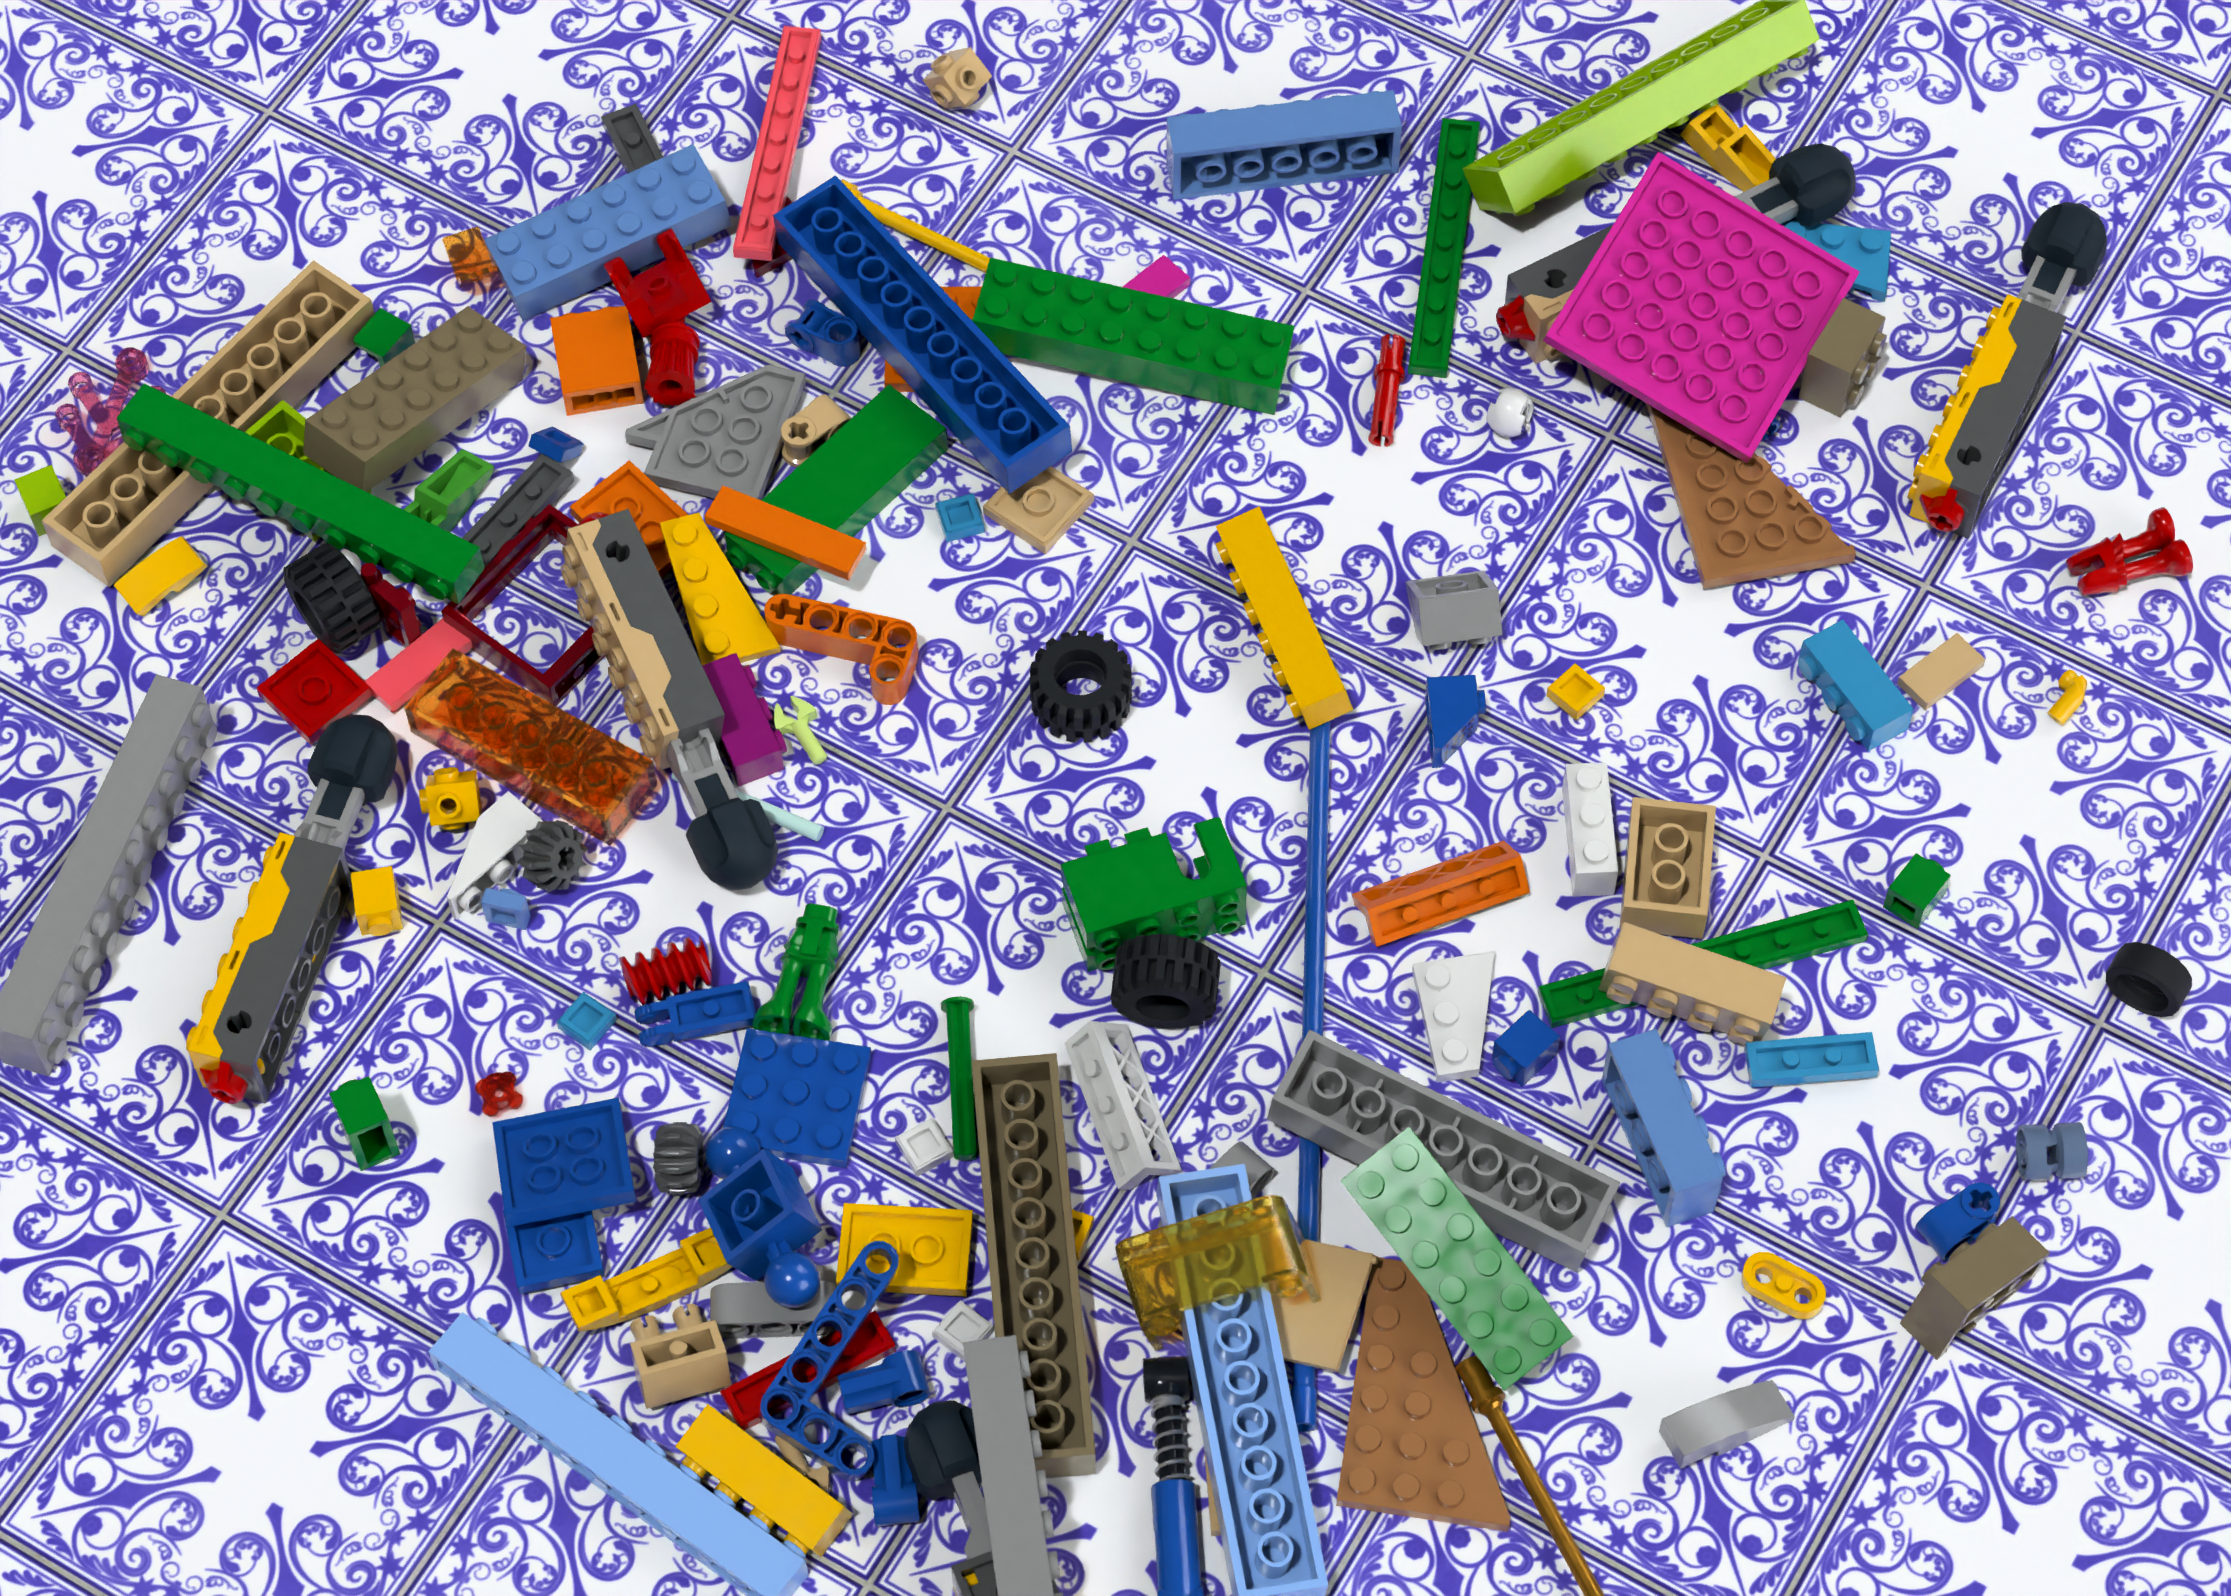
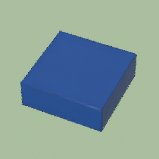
M552 426L533 433L528 447L562 463L580 456L584 443Z

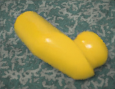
M2073 670L2065 671L2058 680L2059 688L2065 692L2047 712L2050 718L2062 726L2082 704L2088 685L2086 678L2083 675L2078 676Z

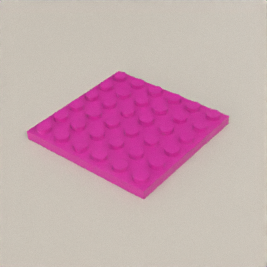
M1657 152L1543 341L1747 463L1806 365L1809 351L1843 297H1846L1860 271L1674 160Z

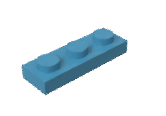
M1872 1032L1746 1042L1744 1048L1750 1088L1875 1078L1879 1072Z

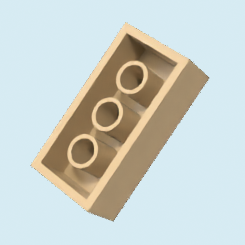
M1623 922L1613 943L1598 990L1607 992L1606 996L1615 1002L1630 1004L1633 1001L1647 1006L1646 1010L1653 1015L1663 1018H1670L1671 1015L1686 1019L1687 1025L1694 1029L1705 1032L1715 1029L1728 1034L1727 1038L1729 1040L1745 1045L1746 1042L1761 1041L1772 1025L1787 977Z

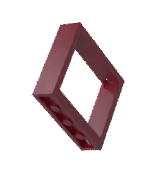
M548 504L534 519L529 518L524 529L513 540H508L501 546L497 556L485 567L459 605L451 601L441 612L444 622L471 640L473 651L555 708L605 657V655L599 656L592 640L594 630L592 626L542 674L471 623L554 539L566 546L568 529L579 524ZM459 610L467 619H465L455 611Z

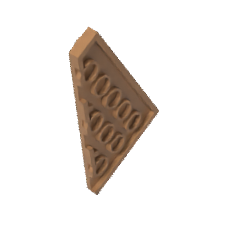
M1378 1257V1263L1372 1265L1336 1506L1508 1532L1510 1515L1428 1294L1403 1261Z

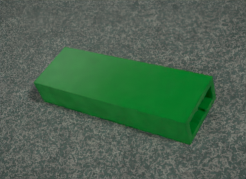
M887 385L761 501L854 537L948 450L947 428L891 385ZM725 533L726 555L729 561L740 570L745 568L753 574L758 584L769 593L774 591L777 594L791 595L818 570L816 567L731 533Z

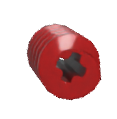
M700 935L698 947L689 937L684 938L683 951L681 952L673 942L668 943L666 956L657 947H653L651 949L650 961L640 951L636 952L634 966H631L624 956L619 958L630 999L635 996L642 1005H647L649 991H652L659 1001L663 1000L664 987L666 986L674 995H679L680 982L683 981L691 991H694L696 989V977L699 976L707 986L712 985L711 968Z

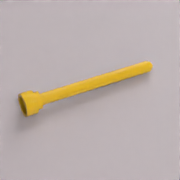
M841 179L843 184L879 222L986 273L990 257L862 197L863 194L858 191L857 185Z

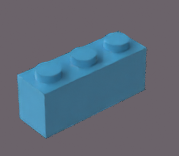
M1843 619L1803 640L1798 659V665L1802 674L1807 680H1813L1822 692L1826 705L1831 710L1838 712L1845 721V726L1850 736L1854 740L1860 741L1867 751L1878 747L1909 729L1914 709Z

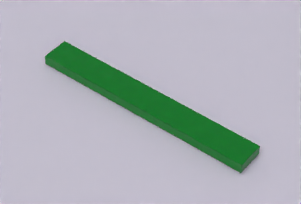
M1442 118L1408 374L1447 378L1471 188L1462 168L1475 162L1480 122Z
M1849 900L1690 945L1765 970L1866 942L1868 933L1854 900ZM1605 968L1538 986L1537 991L1551 1029L1635 1006L1639 1003L1633 1001L1630 1004L1618 1003L1609 999L1606 996L1607 992L1598 990Z

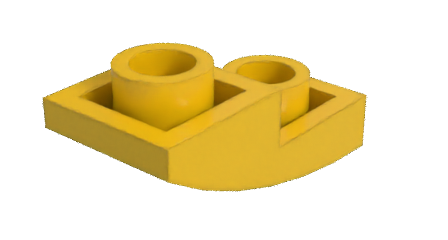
M180 536L145 558L113 585L134 612L143 617L172 590L179 593L208 566L189 542Z

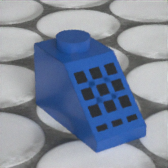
M1476 675L1427 677L1425 705L1432 768H1440L1477 731L1479 715L1486 713L1485 691L1477 690Z

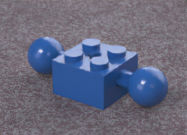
M732 1126L717 1131L710 1138L705 1155L710 1170L723 1180L700 1197L698 1201L726 1262L755 1281L764 1276L766 1291L769 1297L778 1305L786 1308H798L808 1304L819 1290L820 1272L810 1257L795 1251L821 1232L822 1228L793 1167L765 1148L760 1151L757 1139L744 1128Z

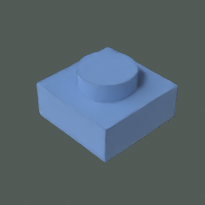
M486 888L481 901L486 921L526 930L531 917L526 897L512 889L503 888L498 891Z

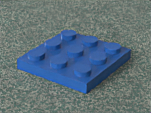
M747 1028L723 1128L733 1126L746 1129L757 1139L760 1151L765 1148L778 1158L847 1168L872 1056L871 1047Z
M619 1097L492 1122L504 1213L508 1227L636 1202Z

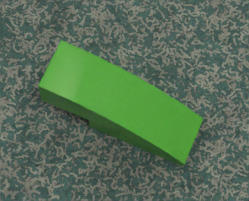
M461 449L415 488L414 501L403 510L451 532L483 490L494 472V465Z

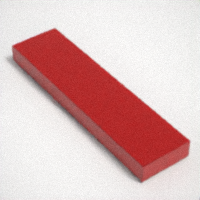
M876 1311L869 1314L817 1393L837 1383V1375L864 1369L896 1352V1345ZM836 1330L819 1339V1342L825 1346H834L841 1341V1335ZM790 1355L720 1391L721 1397L737 1426L745 1431L761 1423L759 1408L762 1397ZM808 1363L797 1364L792 1369L793 1377L801 1383L811 1382L817 1376L815 1368ZM776 1399L768 1404L767 1411L772 1417L791 1406L787 1401Z

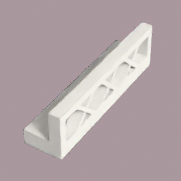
M1089 1021L1064 1044L1118 1189L1131 1190L1148 1175L1167 1176L1179 1173L1181 1167L1127 1025ZM1108 1037L1116 1038L1121 1053L1110 1044ZM1121 1071L1132 1080L1135 1090L1124 1081ZM1135 1108L1145 1116L1148 1126L1138 1118ZM1149 1145L1159 1153L1162 1161H1154Z

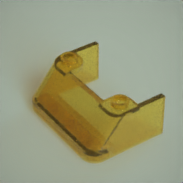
M1269 1195L1157 1228L1128 1237L1119 1242L1115 1247L1119 1267L1140 1328L1155 1351L1163 1349L1161 1336L1175 1332L1177 1325L1183 1321L1182 1311L1264 1286L1269 1293L1277 1294L1279 1298L1295 1297L1302 1293L1305 1288L1313 1303L1322 1301L1305 1238L1287 1203L1281 1196Z

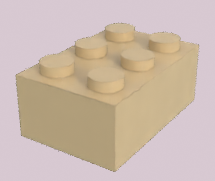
M1633 797L1628 821L1619 930L1623 922L1662 935L1703 939L1708 917L1716 806Z

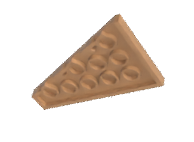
M1646 403L1703 589L1854 562L1856 556L1854 546L1852 544L1847 546L1831 530L1832 525L1823 516L1815 513L1813 506L1792 485L1787 487L1771 471L1772 466L1763 457L1758 456L1754 452L1746 463Z

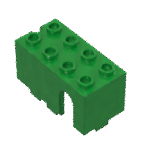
M1220 817L1193 825L1204 856L1193 859L1199 879H1189L1182 874L1166 832L1151 836L1148 827L1124 834L1127 844L1111 848L1108 839L1085 845L1087 856L1061 864V881L1063 883L1062 904L1087 972L1096 969L1109 970L1114 968L1117 948L1123 945V942L1126 940L1135 939L1137 936L1170 934L1190 938L1197 942L1200 938L1215 933L1229 934L1246 924L1247 884Z

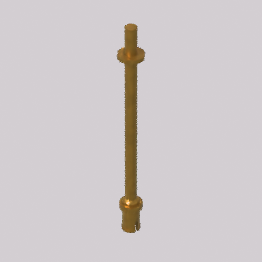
M1476 1355L1466 1358L1455 1367V1370L1460 1375L1472 1398L1470 1405L1473 1411L1487 1416L1583 1595L1605 1596L1502 1409L1503 1400L1505 1399L1504 1392L1500 1387H1495L1482 1362Z

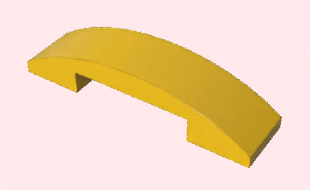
M708 1228L680 1240V1249L605 1281L599 1275L560 1292V1296L578 1331H588L618 1324L661 1308L699 1289L733 1266L726 1262L712 1229Z

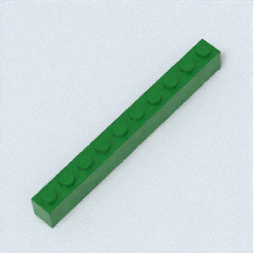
M143 383L116 418L122 433V439L130 448L136 451L145 450L155 455L159 461L168 467H180L188 471L197 481L203 484L210 482L222 488L233 499L241 500L243 498L255 504L264 514L271 517L277 515L289 521L300 532L309 533L310 531L322 537L325 542L336 547L338 550L344 548L355 553L364 563H373L375 566L379 565L391 571L402 582H414L424 587L430 595L439 600L446 598L459 605L485 569L479 546Z

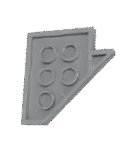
M766 365L626 429V443L653 449L644 474L656 485L715 498L722 485L761 500L784 442L781 437L782 424L787 419L793 417L806 384L805 373Z

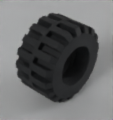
M326 542L284 567L285 585L297 610L314 635L334 653H341L380 629L379 611L370 591L351 562L336 547Z
M1078 630L1077 636H1071L1069 632L1061 634V640L1059 641L1051 638L1046 642V650L1039 648L1035 654V662L1031 663L1029 677L1032 711L1034 716H1038V722L1044 729L1050 726L1051 735L1059 738L1061 734L1066 735V741L1075 742L1076 738H1083L1084 743L1093 742L1092 736L1095 735L1103 739L1109 736V728L1116 731L1122 725V718H1127L1130 712V704L1132 703L1131 665L1128 664L1127 655L1124 650L1118 651V644L1110 639L1108 642H1104V635L1095 632L1092 637L1087 636V631ZM1078 678L1090 679L1101 685L1098 690L1086 695L1071 694L1061 688L1066 682Z
M1151 934L1128 939L1116 950L1110 997L1113 1008L1118 1009L1117 1012L1122 1016L1151 1027L1172 1029L1189 1028V1026L1203 1024V1021L1210 1020L1216 1011L1221 962L1215 951L1209 950V947L1205 944L1178 935Z

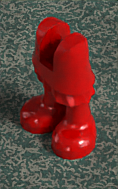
M2161 507L2149 514L2147 528L2141 534L2123 540L2120 533L2111 540L2105 537L2099 543L2070 556L2066 560V566L2072 576L2086 574L2077 583V588L2084 596L2104 592L2116 593L2119 588H2124L2130 580L2153 575L2186 576L2193 571V560L2185 541L2182 539L2175 540L2173 519L2168 510ZM2159 552L2156 555L2125 564L2124 561L2143 554Z

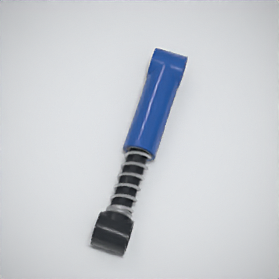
M1187 1356L1143 1358L1145 1403L1151 1404L1150 1408L1152 1410L1150 1414L1155 1419L1151 1429L1156 1434L1152 1444L1157 1448L1153 1458L1158 1463V1466L1155 1468L1154 1473L1159 1478V1481L1151 1487L1158 1582L1157 1596H1203L1197 1530L1196 1490L1194 1483L1188 1481L1190 1477L1185 1474V1466L1189 1462L1184 1459V1452L1188 1447L1183 1444V1437L1187 1433L1182 1430V1422L1186 1418L1181 1415V1412L1185 1406L1184 1402L1189 1400Z

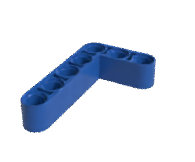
M884 1241L871 1242L862 1249L764 1393L759 1408L760 1420L769 1431L820 1465L826 1466L829 1471L846 1481L861 1480L869 1473L874 1460V1450L864 1437L810 1401L895 1276L898 1267V1254L891 1244ZM881 1255L888 1260L890 1268L882 1274H876L867 1268L866 1260L870 1256ZM848 1291H857L864 1296L866 1304L858 1310H851L843 1305L841 1297ZM824 1327H833L840 1333L841 1341L834 1346H825L819 1342L817 1332ZM808 1363L815 1368L817 1376L811 1382L801 1383L793 1377L792 1369L797 1364ZM782 1399L790 1404L792 1413L788 1418L777 1420L769 1415L767 1411L768 1404L773 1400ZM811 1424H820L827 1429L829 1438L822 1444H812L805 1438V1428ZM849 1448H856L864 1454L865 1464L858 1469H850L843 1464L841 1454Z

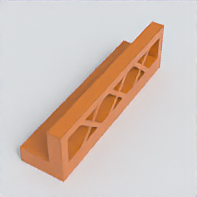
M1503 840L1352 894L1354 905L1365 915L1371 942L1378 947L1528 894L1530 890L1521 855Z

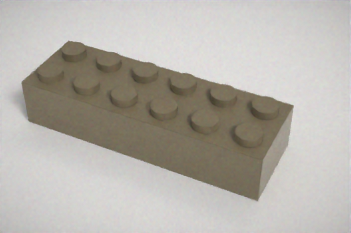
M467 306L305 420L303 454L335 477L368 492L522 381L527 346Z

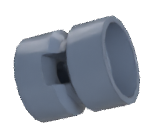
M2057 1123L2052 1130H2048L2045 1124L2019 1125L2016 1134V1158L2021 1179H2049L2051 1173H2055L2059 1179L2085 1177L2088 1167V1147L2082 1123ZM2047 1146H2049L2050 1158H2047Z

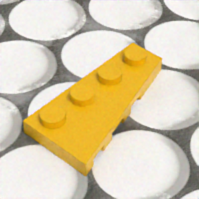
M699 512L660 522L661 532L701 664L704 665L734 653L737 654L741 663L781 653L778 642L767 627V624Z

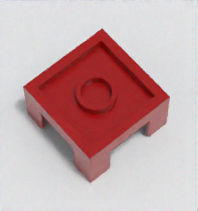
M672 228L656 237V241L667 260L632 278L621 257H616L603 264L643 338L651 335L658 326L673 323L712 302Z

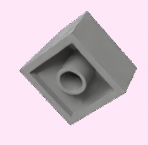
M1484 570L1405 581L1416 637L1423 646H1428L1432 650H1441L1452 647V642L1468 640L1469 644H1484L1491 642L1494 636L1503 635L1498 587Z

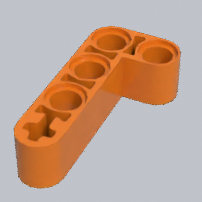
M778 594L768 599L764 608L765 621L779 645L870 665L871 692L877 702L884 705H894L905 698L919 656L917 632L911 623L897 618L790 594ZM821 626L829 627L828 629H825V630H817V629H816V628L821 627ZM859 635H866V636H867L866 638H863V639H856V638H854V637L859 636ZM896 644H905V645H906V646L901 647V648L893 647V646L896 645ZM887 677L895 678L894 680L889 682L882 681V679Z

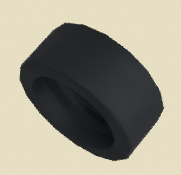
M2125 943L2118 950L2106 971V983L2111 992L2128 1006L2151 1016H2173L2179 1011L2192 987V977L2188 969L2176 957L2163 949L2146 943Z

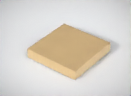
M1050 466L1010 494L1001 486L984 504L983 514L1046 555L1094 502V493Z

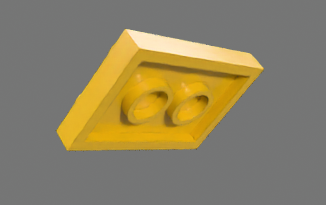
M844 1203L836 1287L867 1244L874 1241H884L891 1244L898 1254V1267L895 1276L885 1292L967 1297L973 1210ZM873 1255L866 1260L867 1268L873 1273L882 1274L890 1268L888 1260L881 1255Z

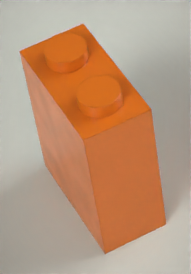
M608 306L600 310L566 313L562 316L550 318L567 416L644 403L629 313L626 306Z

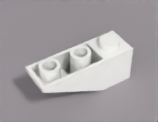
M509 791L477 819L447 895L452 917L456 920L465 912H471L480 905L486 888L492 889L496 885H501L512 876L514 869L520 865L517 862L524 852L518 845L525 844L528 841L526 830L536 829L538 821L543 822Z

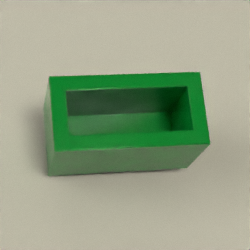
M369 1076L361 1080H349L340 1085L337 1090L329 1093L341 1129L360 1171L400 1155L389 1118Z

